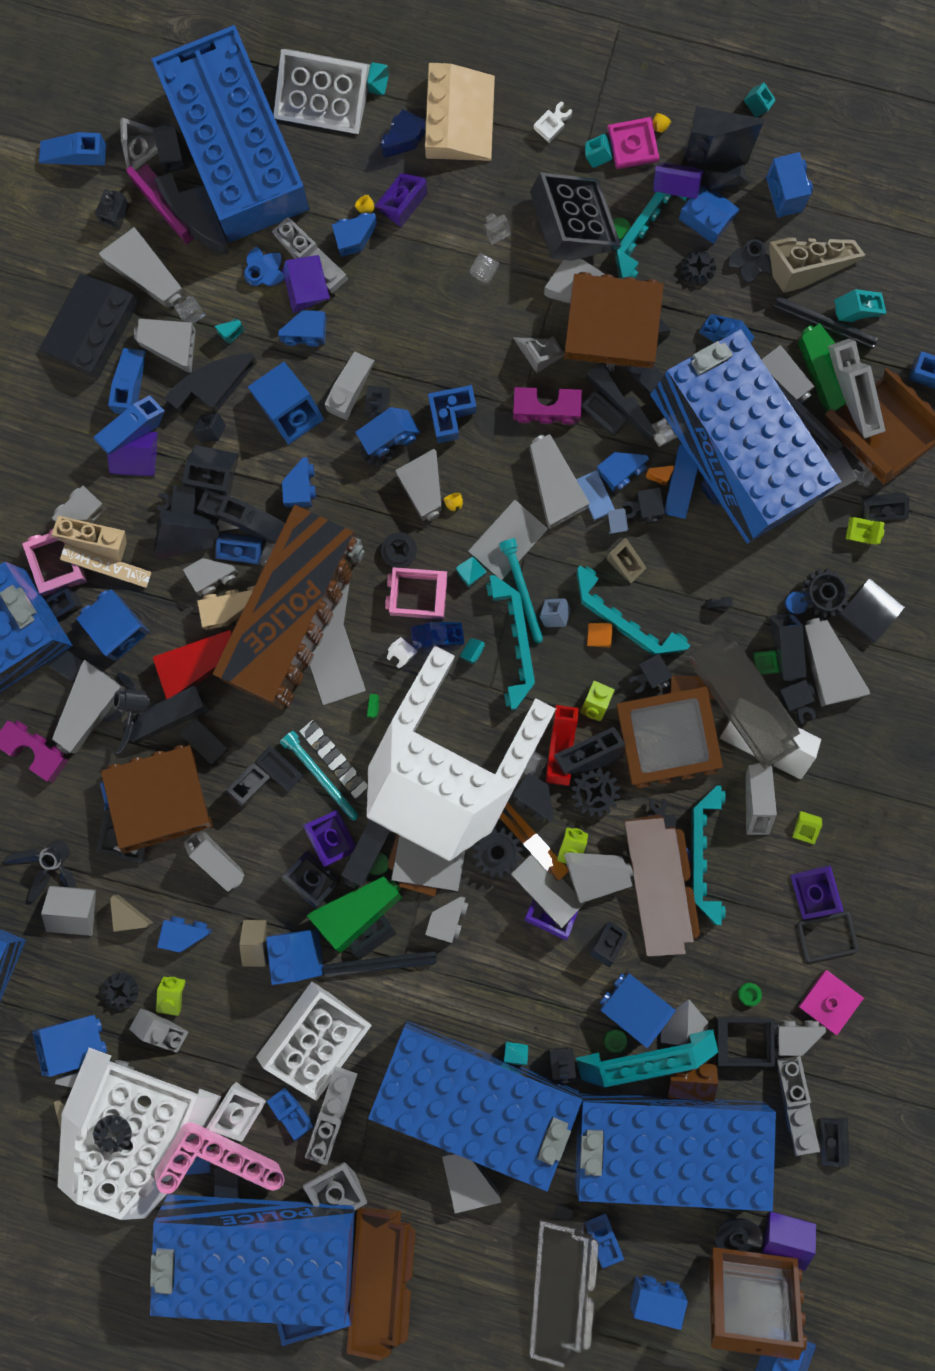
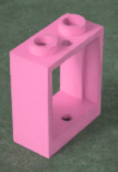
M53 529L47 535H35L28 538L27 542L22 543L39 594L44 597L56 593L65 586L75 587L88 582L83 567L72 564L74 572L44 582L33 549L58 541V539L52 537Z
M393 568L392 574H388L387 587H391V595L386 596L385 607L389 609L390 616L444 620L447 572ZM399 577L437 580L435 611L398 609Z

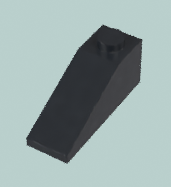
M612 727L555 754L554 758L565 775L604 767L623 758L625 743L616 729Z

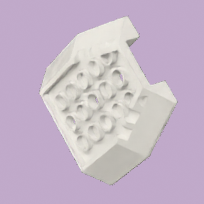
M89 1048L62 1112L58 1188L76 1204L120 1220L144 1219L166 1195L158 1190L154 1173L180 1128L184 1124L192 1122L207 1129L221 1096L199 1089L196 1094L110 1062L111 1055ZM144 1095L148 1096L151 1099V1104L141 1106L138 1103V1098ZM108 1115L123 1117L131 1126L132 1137L130 1141L133 1143V1147L129 1150L123 1149L121 1152H114L112 1154L105 1151L101 1152L100 1148L94 1145L92 1135L96 1123ZM108 1128V1135L105 1139L112 1138L116 1142V1135L119 1132H112ZM191 1134L186 1140H193L197 1135ZM178 1155L174 1158V1160L179 1161L183 1159L184 1156ZM165 1176L162 1178L161 1181H168L172 1177ZM111 1183L115 1187V1191L109 1194L105 1193L102 1190V1185Z

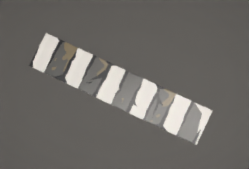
M314 720L300 730V733L354 798H357L368 788L366 782Z

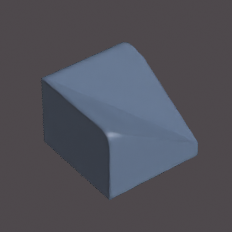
M625 509L608 511L609 534L626 532L628 526Z
M546 599L544 601L540 619L545 627H566L571 611L567 600Z

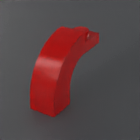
M556 705L549 747L546 782L569 786L571 774H564L554 755L574 746L578 708Z

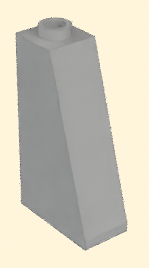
M135 227L99 252L106 265L165 307L169 308L178 305L183 297L186 296L180 285Z
M582 259L573 261L563 260L545 286L544 295L570 304L574 273L588 272L592 276H601L604 273Z
M549 434L545 437L540 435L532 440L533 444L530 445V454L547 526L551 529L588 509L590 503Z
M819 618L806 621L807 625L803 626L804 644L821 707L869 695L868 687L828 621L820 622Z
M86 660L83 661L52 738L58 743L56 747L65 754L68 752L76 754L113 706L115 692L125 689Z

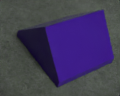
M660 162L655 169L653 191L697 199L704 169Z
M400 173L374 207L398 226L402 227L428 194L427 181L422 177Z
M319 255L286 260L283 274L293 313L330 299Z
M149 432L109 455L107 454L110 474L155 477L158 433Z
M338 810L303 825L324 867H328L352 854L356 847Z
M821 866L790 875L803 919L844 911L831 866Z
M533 899L524 920L567 941L578 911L560 928Z
M770 1211L760 1254L798 1259V1269L805 1271L816 1253V1224Z

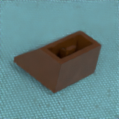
M669 1044L668 1048L680 1045ZM716 1054L697 1069L667 1075L668 1098L715 1101L718 1087Z

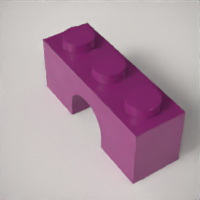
M515 387L513 420H518L520 423H530L531 420H538L543 424L562 421L563 424L573 425L575 422L580 421L582 390L559 389L558 401L554 405L544 406L537 399V388Z
M18 720L16 722L7 721L0 730V749L10 756L17 757L22 749L26 747L32 748L35 758L29 769L47 782H54L69 761L64 757L65 753L56 746L51 748L46 745L45 742L47 740L39 734H30L27 731L28 727Z

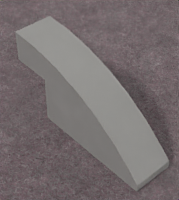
M847 339L829 345L831 361L841 392L861 436L867 438L884 432L885 427L870 365L860 363L856 341Z

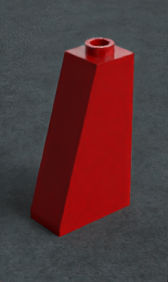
M231 630L153 657L166 699L194 685H198L213 674L233 633Z

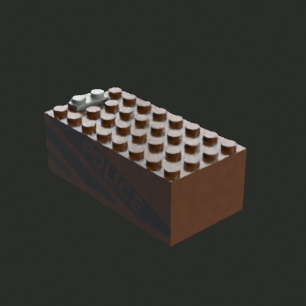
M294 505L213 675L226 684L282 710L286 706L290 707L295 696L292 694L295 686L299 687L303 681L304 674L302 672L305 665L309 666L313 660V648L321 643L324 636L321 632L325 625L328 626L333 617L331 611L334 605L338 606L342 599L343 593H341L344 584L348 585L353 573H351V569L354 564L358 565L361 562L365 553L362 550V542L356 538L354 531Z

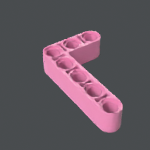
M192 1122L186 1123L180 1128L154 1173L158 1190L161 1193L170 1194L178 1188L195 1157L198 1156L268 1190H277L284 1183V1175L277 1162ZM191 1134L197 1135L193 1140H186ZM217 1144V1146L214 1149H207L209 1145ZM237 1154L235 1158L227 1159L229 1155ZM178 1155L184 1156L183 1159L179 1161L174 1160V1158ZM252 1163H256V1164H257V1165H256L254 1168H252V1169H248V1168H247V1167H248L250 1164H252ZM277 1173L273 1178H267L269 1174ZM165 1176L172 1177L168 1181H161L162 1178Z

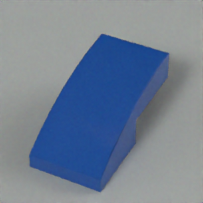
M286 1087L267 1101L278 1120L282 1121L294 1141H297L315 1127L301 1105Z
M606 1214L584 1222L602 1269L624 1260Z

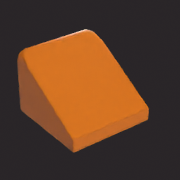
M675 466L649 468L645 477L666 486Z
M589 623L587 646L610 648L612 623Z

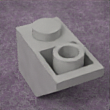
M82 486L71 493L70 499L65 504H61L56 508L52 519L56 521L58 516L94 523L107 508Z
M204 558L183 569L199 596L210 595L216 590L215 587L222 583L224 585L229 584L239 574L234 566Z
M460 896L433 911L425 935L451 943L453 938L458 939L462 927L458 925L459 917H465L468 903L464 902L465 897Z
M144 1009L139 1010L129 1028L142 1041L176 1053L188 1034V1031Z
M782 1020L781 1024H778V1036L775 1037L778 1055L803 1056L826 1032V1027L819 1025V1021H804L805 1025H795V1021Z

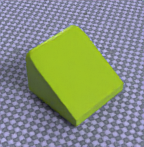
M800 811L792 838L815 844L822 828V818Z

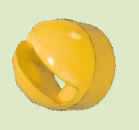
M656 113L652 121L653 129L660 133L666 131L671 123L668 117L660 113Z
M364 195L356 201L355 207L361 214H371L374 210V203L369 195Z
M453 493L444 498L445 505L450 511H456V507L458 509L462 508L463 499L461 493Z

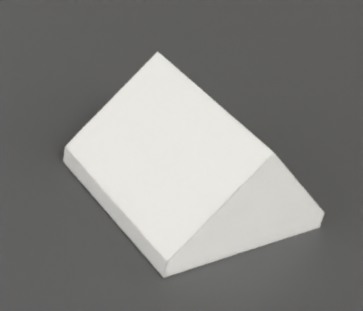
M236 1082L231 1086L208 1124L207 1129L242 1142L266 1101Z

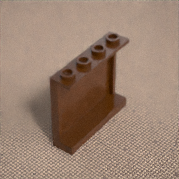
M588 272L574 273L564 359L653 369L656 359L664 283H658L657 280L653 279L637 281L633 277L619 279L608 274L592 276Z
M888 368L884 369L883 377L875 383L885 427L884 432L863 438L847 404L836 413L831 409L824 415V426L884 485L935 447V412L929 403L923 402L917 396L913 388L907 387L901 381L899 375L892 373Z
M179 745L168 752L158 751L152 753L151 757L144 759L141 757L129 760V763L123 765L112 764L107 769L101 771L118 847L123 853L213 828L211 818L208 816L193 756L195 753L190 745Z

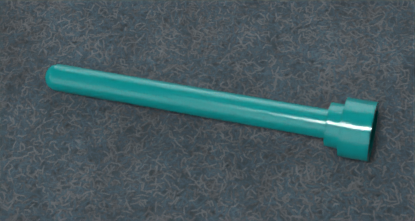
M511 538L498 544L501 552H504V555L508 557L533 639L536 643H541L543 637L516 556L518 544L516 538Z
M294 730L280 740L282 746L290 751L293 750L351 820H356L358 813L299 745V736Z

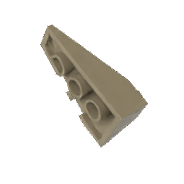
M785 238L770 242L769 244L773 278L783 292L808 286L864 259L866 256L855 240L829 239L828 242H816V239L809 238L807 242L797 241L796 238Z

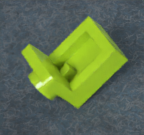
M856 517L849 518L845 539L866 544L879 545L884 536V522Z
M593 681L580 713L591 719L601 721L615 689Z
M566 828L557 861L567 864L564 854H583L588 834L577 828Z
M176 977L162 978L157 989L156 1012L179 1016L182 991L185 986L184 979Z

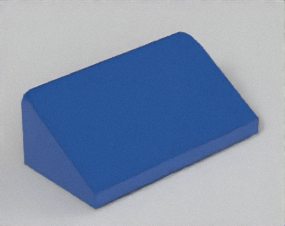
M219 533L218 539H216L215 559L260 564L263 539L253 536Z

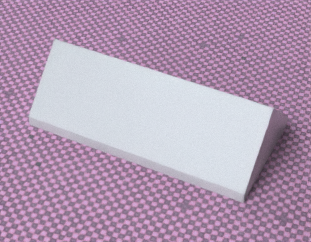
M739 698L719 738L800 780L816 759L821 742L820 738Z

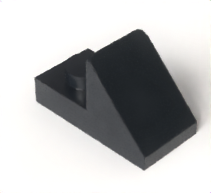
M252 763L224 792L241 806L248 805L253 796L268 782L270 776L255 763Z
M608 921L591 947L590 956L610 968L628 933Z

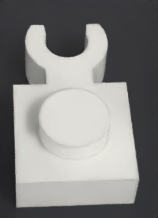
M563 102L557 104L554 114L548 110L534 124L533 129L549 143L563 130L565 124L562 121L569 120L572 115L571 109L567 113L560 111L564 107Z

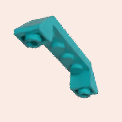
M656 192L621 241V247L615 253L619 279L624 277L636 279L639 273L637 271L639 262L630 257L637 246L635 242L638 238L642 239L649 229L647 226L649 222L657 219L661 212L659 208L663 202L667 204L673 195ZM678 196L684 201L688 199V197Z
M579 566L576 575L581 604L607 623H612L615 629L652 656L685 652L691 646L687 643L688 639L678 632L676 634L672 632L662 646L658 644L659 640L649 633L648 635L640 631L641 627L631 620L627 622L622 618L623 614L616 608L611 607L609 609L603 604L604 600L596 594L591 596L589 592L599 578L596 577L597 573L591 568Z
M491 575L490 582L486 583L488 596L492 595L493 601L511 599V601L507 602L509 615H514L515 623L511 624L513 637L518 639L515 653L516 658L521 659L522 668H518L520 681H525V684L508 687V693H504L506 707L510 706L511 711H516L535 684L521 595L501 579Z
M714 786L691 808V889L694 893L695 905L715 925H722V920H725V906H722L721 901H703V896H707V884L703 883V873L707 872V860L703 859V850L707 849V837L703 836V827L707 826V814L703 813V809H721V805L725 804V791H721V786Z
M713 1029L690 1034L691 1043L612 1060L601 1062L599 1053L576 1057L581 1080L602 1087H609L697 1069L718 1053Z

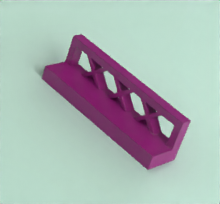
M146 164L137 172L132 166L126 169L134 185L186 245L194 238L188 234L187 230L163 204L155 185L154 178L157 175Z

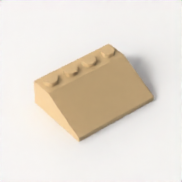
M429 63L425 142L426 158L491 161L495 76L454 64Z

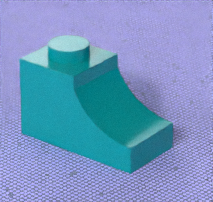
M855 289L834 299L835 312L839 321L854 322L859 319L881 317L887 314L883 296L880 292Z

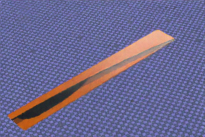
M507 802L499 818L552 877L559 881L569 872L568 868L562 862L557 861V856Z

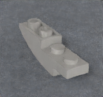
M289 217L272 231L295 259L314 255L320 256L327 289L331 293L335 292L348 280L347 275Z
M801 1056L778 1059L777 1066L782 1100L795 1156L820 1152Z
M335 1066L305 1158L324 1165L328 1164L357 1073Z

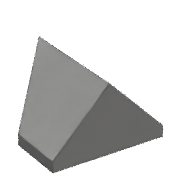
M122 118L120 119L121 143L127 169L132 166L136 170L158 153L153 128Z
M554 336L549 339L513 337L536 373L564 356V351Z
M688 999L675 1009L676 1012L661 1030L660 1042L674 1045L691 1043L690 1034L708 1030V1021Z

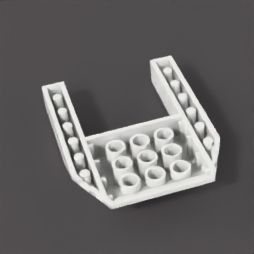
M434 646L368 766L367 818L450 862L461 852L467 850L474 843L492 832L556 709L535 699L496 774L479 767L415 733L450 670L455 657Z

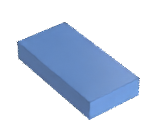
M597 470L576 479L590 503L588 508L594 521L607 516L608 511L615 510Z

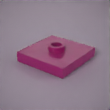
M651 117L608 125L607 129L616 169L659 161Z
M825 969L798 1007L819 1021L820 1024L832 1033L838 1035L864 998Z

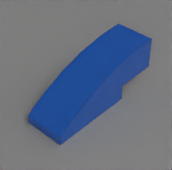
M679 444L674 462L675 467L669 483L664 514L685 519L698 465L684 446Z

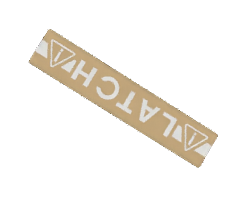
M69 544L64 545L60 557L63 561L145 588L151 575L150 571Z

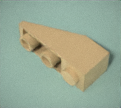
M62 516L57 517L52 532L53 538L120 562L127 544L124 530Z
M255 586L248 587V591L239 592V590L227 591L224 596L219 597L216 594L203 596V600H198L202 627L205 630L229 626L241 616Z

